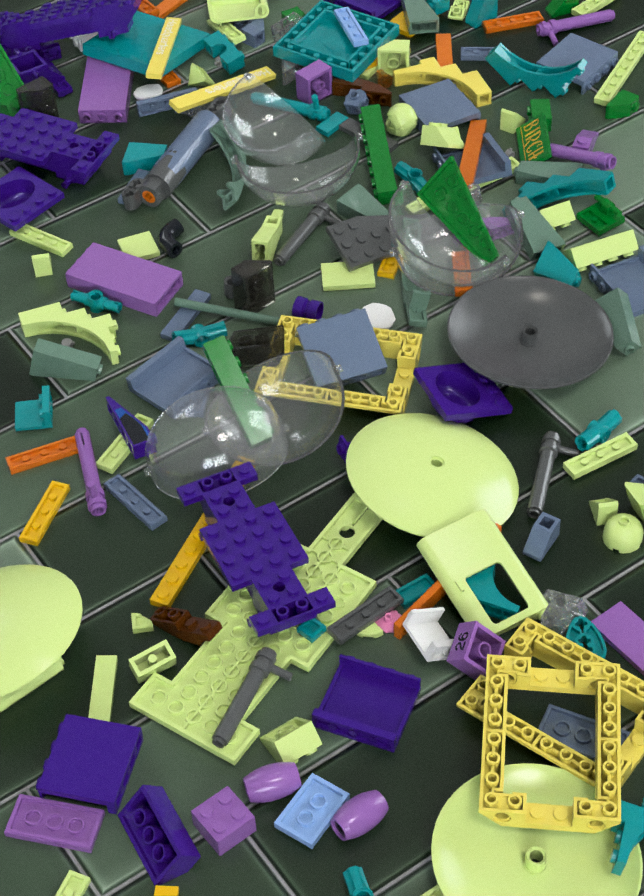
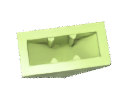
M502 108L500 130L515 134L516 129L523 125L526 119L515 112Z
M49 253L31 256L36 277L53 275Z
M604 498L589 501L597 526L605 525L607 520L618 512L617 500Z

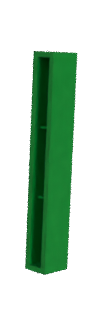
M380 104L361 107V114H358L361 132L365 134L362 136L365 153L369 155L367 156L368 166H371L369 167L370 177H374L371 178L372 188H376L373 189L374 198L378 199L382 205L398 203V191Z

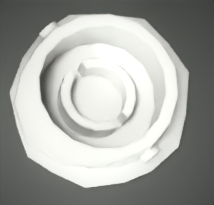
M147 84L138 87L134 91L133 96L137 101L161 96L163 89L159 84Z
M371 303L363 307V309H366L371 325L374 328L390 329L396 321L392 309L387 305Z

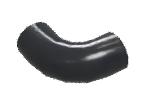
M172 219L160 230L158 236L160 248L172 258L180 255L182 251V244L175 239L184 232V228L177 219Z

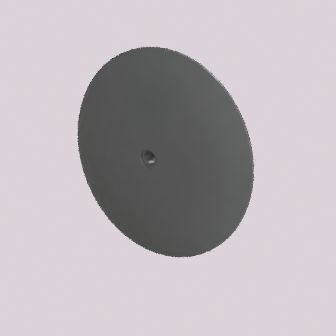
M538 276L500 277L471 288L456 301L450 311L447 322V332L451 346L468 367L492 381L523 389L560 388L588 378L607 361L614 341L613 328L609 317L593 298L569 284Z

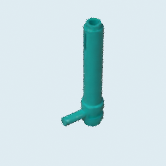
M258 91L250 94V101L253 104L307 116L312 120L317 119L323 122L331 115V110L327 106L319 105L317 94L311 96L313 102L311 104Z

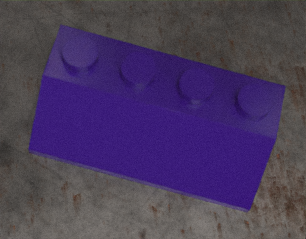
M142 785L118 814L154 885H163L187 873L200 859V853L162 786Z

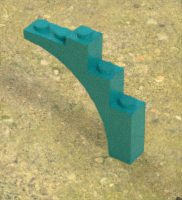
M502 43L494 47L485 57L486 61L509 85L522 80L532 92L537 88L540 90L542 87H545L555 98L560 94L563 96L568 92V87L575 76H580L585 71L584 67L588 63L582 58L566 66H541L518 57Z
M578 168L571 176L552 175L545 183L527 181L518 190V197L526 196L536 208L569 197L608 195L616 187L612 171ZM507 206V207L505 208V213H506V216H509V217H510V215H509V213H508V210H507V208H508V206Z
M644 797L640 806L621 800V824L610 829L611 832L616 833L613 843L617 844L616 849L613 848L609 861L613 863L611 871L613 874L621 876L632 849L644 838Z

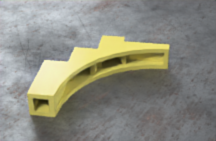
M435 57L422 59L418 65L393 70V84L395 87L413 84L431 85L450 79L476 107L491 104L492 91L477 70L462 74L456 63L441 67Z

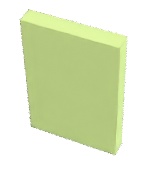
M344 262L321 263L323 291L376 288L373 263L350 272Z

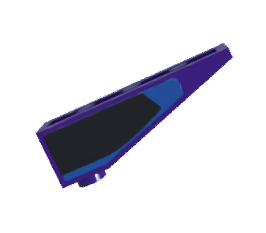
M110 396L105 397L108 411L134 459L136 460L155 453V444L158 443L155 434L151 433L144 423Z

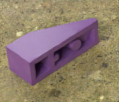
M583 129L576 136L572 147L593 151L599 132Z

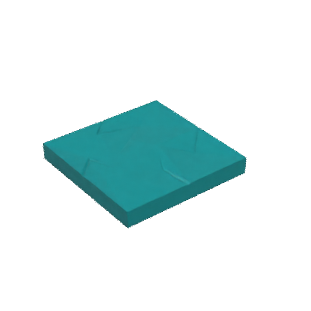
M320 0L273 46V56L304 67L320 59L332 67V76L354 82L378 57V48L393 41L399 35V24L351 10L369 39V44L353 47L334 15L335 9L344 7Z
M136 11L133 16L134 23L129 32L119 34L114 39H110L108 36L99 38V34L83 43V55L146 75L165 19ZM181 25L163 76L204 49L203 39L209 36L210 33Z

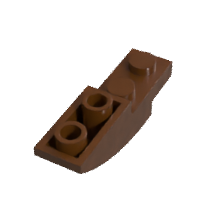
M334 78L332 80V95L346 97L350 89H361L365 91L369 104L392 106V92L379 84L357 78L354 82Z
M161 606L156 609L150 618L152 624L163 631L197 645H201L203 641L210 642L223 628L219 621L193 617L188 610Z

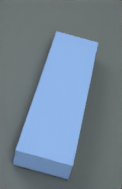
M349 7L335 9L334 15L353 47L369 44V39Z

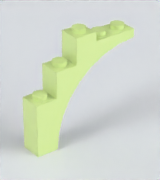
M60 302L18 313L25 337L40 334H64L79 337L99 347L108 356L112 365L119 363L118 356L121 355L119 345H115L118 325L116 320H112L110 313L92 318L91 314L86 313L85 308L66 312L65 308L62 309Z

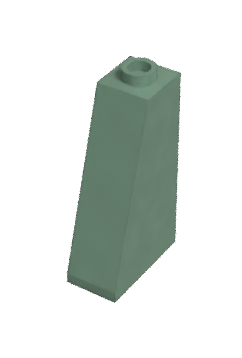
M401 0L409 35L439 32V17L425 0Z
M521 161L519 166L514 169L515 184L524 185L527 181L545 183L552 175L571 176L578 168H583L584 163Z
M359 183L337 199V213L347 219L356 216L392 215Z
M526 196L521 198L515 197L510 200L507 210L530 261L540 258L547 241L552 242L560 252L563 251L566 245L565 241Z
M617 287L596 299L595 301L603 308L612 324L613 344L616 349L628 355L641 348L628 294Z
M38 338L33 350L29 375L95 381L97 374L101 375L103 364H100L102 356Z

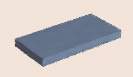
M549 704L538 729L595 762V719ZM621 729V745L631 732Z

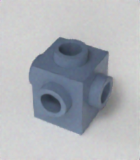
M350 89L344 102L347 113L361 114V107L368 106L369 99L365 91Z

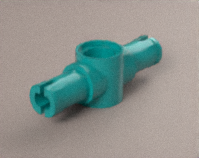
M73 290L70 296L71 301L83 303L93 313H101L105 310L120 313L122 310L121 302L109 300L108 297L103 296L100 290H92L87 293Z

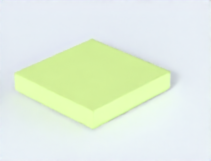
M150 231L117 240L121 252L145 260L160 256V251Z

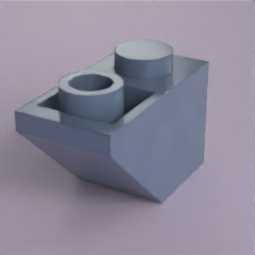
M263 18L255 19L241 29V32L246 36V40L242 41L243 43L257 48L265 42Z
M542 512L531 529L523 554L541 562L559 536L561 519Z

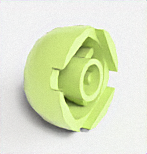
M615 514L605 523L602 535L604 544L613 551L614 548L623 554L636 551L643 540V527L640 521L631 514Z

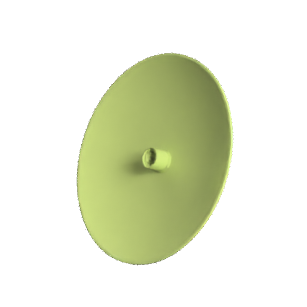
M403 413L380 418L371 422L356 434L349 445L346 455L348 479L359 499L379 518L398 529L417 536L426 537L481 509H486L494 523L502 526L510 518L517 505L519 496L518 479L506 455L480 432L462 423L444 421L441 416L423 413Z
M30 564L0 568V697L27 685L46 672L65 653L77 634L83 612L81 595L73 581L58 570Z
M535 763L504 765L503 793H527L526 803L572 806L574 797L595 800V787L565 769ZM481 773L465 782L451 795L440 811L432 835L431 858L434 875L443 896H638L641 888L643 862L639 843L632 849L621 876L611 873L613 863L609 862L613 848L616 849L617 844L613 843L616 833L611 832V828L597 833L500 826L479 813ZM531 859H536V860H538L539 862H538V863L533 862Z

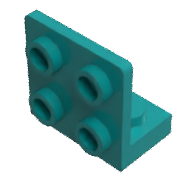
M49 385L42 386V394H39V400L15 402L16 431L53 428V400Z

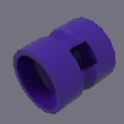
M298 296L293 304L292 316L316 320L321 319L324 303L313 299L310 301L306 297Z

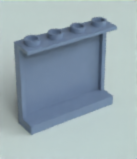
M570 33L538 60L536 64L559 67L573 64L584 58L588 62L584 67L585 71L580 76L576 75L572 81L581 86V94L583 95L617 65L618 51Z
M450 79L399 95V103H407L415 110L418 118L416 128L420 132H422V125H429V122L448 124L447 127H452L470 120H480L481 118L480 110L473 105L472 101Z
M489 132L483 134V145L474 185L512 176L511 160ZM434 146L432 160L439 169L450 156H454L458 167H460L464 149L441 154L436 146Z
M644 245L639 246L638 255L597 269L593 263L590 264L589 279L595 283L601 293L605 295L618 287L628 294L633 316L636 317L644 314Z
M365 308L361 310L353 309L347 314L339 313L326 320L321 318L315 321V323H304L296 328L295 337L299 338L315 381L314 386L334 389L386 373L388 366Z
M180 336L176 337L126 377L129 390L173 419L218 383L208 360L187 348L184 339Z

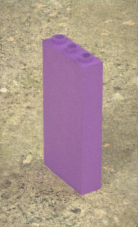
M87 56L78 107L80 123L127 122L134 71Z
M94 242L65 273L68 287L85 293L92 290H100L103 296L108 297L109 300L121 302L123 306L155 317L160 314L183 286L181 271Z

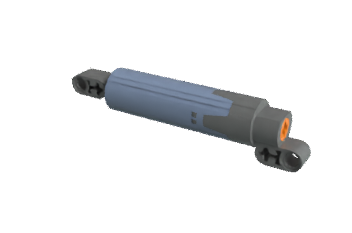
M220 96L215 98L206 110L197 112L154 164L145 178H136L130 181L121 193L126 210H135L142 202L150 207H156L162 200L167 199L214 142L215 138L209 129L220 119L224 122L229 116L230 110L226 97Z

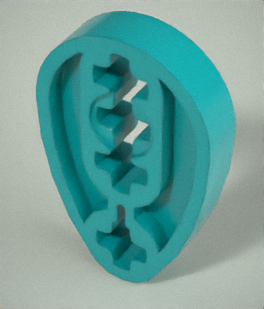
M584 616L575 617L568 627L566 638L582 647L583 643L581 642H585L587 650L606 660L607 648L600 631L588 618ZM578 625H582L583 633Z

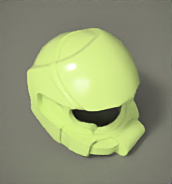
M398 103L388 110L385 129L390 134L403 137L409 135L416 128L418 118L415 110L409 104Z

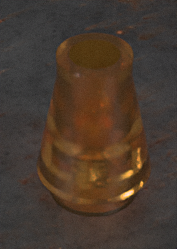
M382 69L376 72L378 84L389 88L392 85V77Z

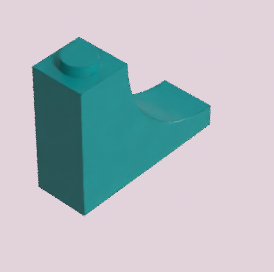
M496 564L466 578L467 584L488 616L505 620L520 612V606L507 600L496 588L493 580Z

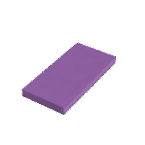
M620 601L591 622L600 631L603 639L644 676V621Z
M19 794L4 834L6 837L92 853L105 816V810Z

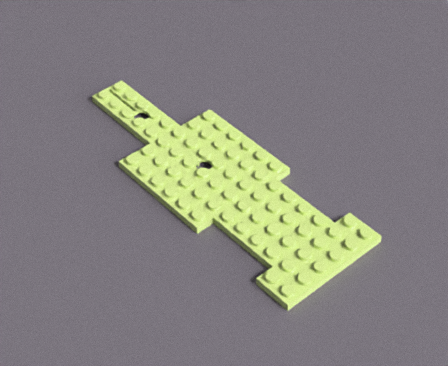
M355 492L309 547L301 544L309 557V563L292 569L307 594L327 587L336 601V607L317 614L316 619L323 623L326 629L363 604L377 586V581L345 566L383 520L374 514L359 499ZM352 529L355 532L350 538H344L339 534L341 530L347 531ZM228 586L205 612L206 619L219 621L223 628L210 642L205 641L172 681L156 672L153 673L129 701V706L235 766L260 735V729L247 723L245 720L280 678V676L270 672L268 678L263 680L228 745L224 746V748L216 747L212 743V736L248 674L249 666L255 660L256 653L263 647H269L277 654L276 666L286 670L290 664H293L309 673L334 639L326 631L311 643L297 632V627L300 624L272 635L268 633L257 637L253 628H250L247 624V619L250 616L258 614L252 597L246 587L232 592Z

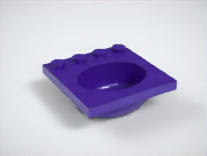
M18 166L0 178V223L16 232L65 198L64 192Z
M465 363L414 368L413 375L429 397L432 407L442 416L444 421L465 424L478 417L512 413V405L496 383L478 374Z

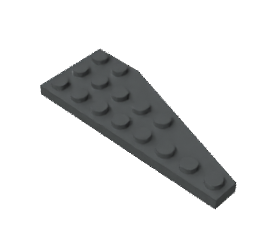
M435 214L356 216L326 227L328 236L349 272L400 254V217L417 219L418 225H421L419 247L453 235Z

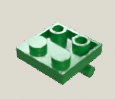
M601 195L594 196L597 203L576 214V219L598 236L625 222L622 211L615 207L612 201Z

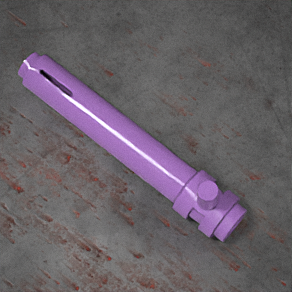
M608 9L559 20L542 21L536 24V33L542 37L549 36L553 46H556L559 43L555 36L557 32L610 22L615 19V12Z
M550 143L552 157L589 164L603 171L614 169L617 159L613 154L601 151L592 152Z
M79 428L76 430L75 440L86 488L87 507L93 516H101L106 513L107 509L105 493L101 488L90 433L86 428Z

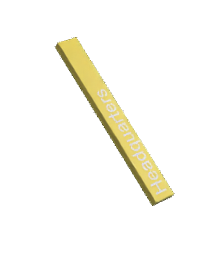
M166 17L146 71V78L162 79L182 23V18Z
M265 66L170 99L169 105L177 113L209 103L217 97H225L276 79V74L269 67Z

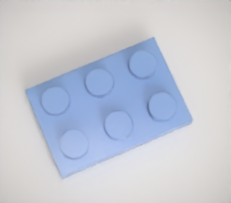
M311 773L276 819L274 828L313 849L331 825L330 820L335 812L350 799V794Z

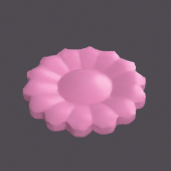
M392 610L375 623L383 632L394 633V622L401 617V614H398L396 610Z

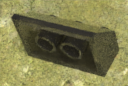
M41 76L16 89L20 109L26 108L59 118L54 86L46 78Z
M244 260L231 268L235 309L258 313L275 302L272 261Z
M283 325L237 330L232 333L229 339L233 346L232 353L234 357L238 356L241 362L240 369L251 366L276 365L284 355Z

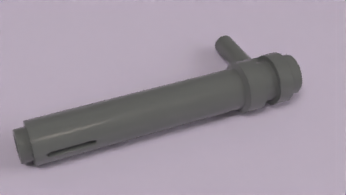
M317 203L308 213L305 221L275 254L273 261L277 266L285 265L314 229L321 225L323 221L332 225L341 222L329 216L330 206L327 203Z
M554 431L546 432L541 440L540 457L527 507L528 516L533 519H537L543 512L554 461L558 453L572 457L577 456L579 450L560 445V435Z
M263 647L256 653L255 660L249 666L248 674L212 736V743L216 747L224 748V746L228 745L263 680L268 678L270 672L291 681L293 673L275 665L277 654L273 649Z

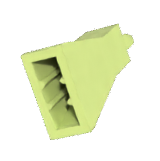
M274 209L271 216L267 215L263 225L252 238V270L270 271L277 244L283 232L282 218L284 210Z

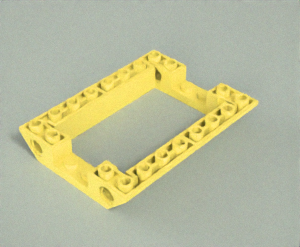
M286 315L280 316L272 338L273 351L268 365L262 366L254 388L256 394L389 414L405 413L415 378L413 371L414 368H418L423 334L373 327L384 358L397 359L396 374L393 383L389 384L386 400V396L283 382L295 345L301 346L299 338L295 337L296 328L304 323H315L317 320Z
M529 617L525 619L504 645V655L531 658L534 656L555 669L574 670L576 661L611 663ZM620 668V705L638 714L635 719L634 729L621 745L622 787L644 757V680ZM480 674L457 702L456 706L483 722L486 677ZM507 711L506 736L595 787L594 761Z
M487 654L479 796L480 814L500 826L597 833L621 824L620 664L576 661L574 670L531 667V657ZM508 689L595 695V800L574 797L572 806L526 803L527 793H503Z

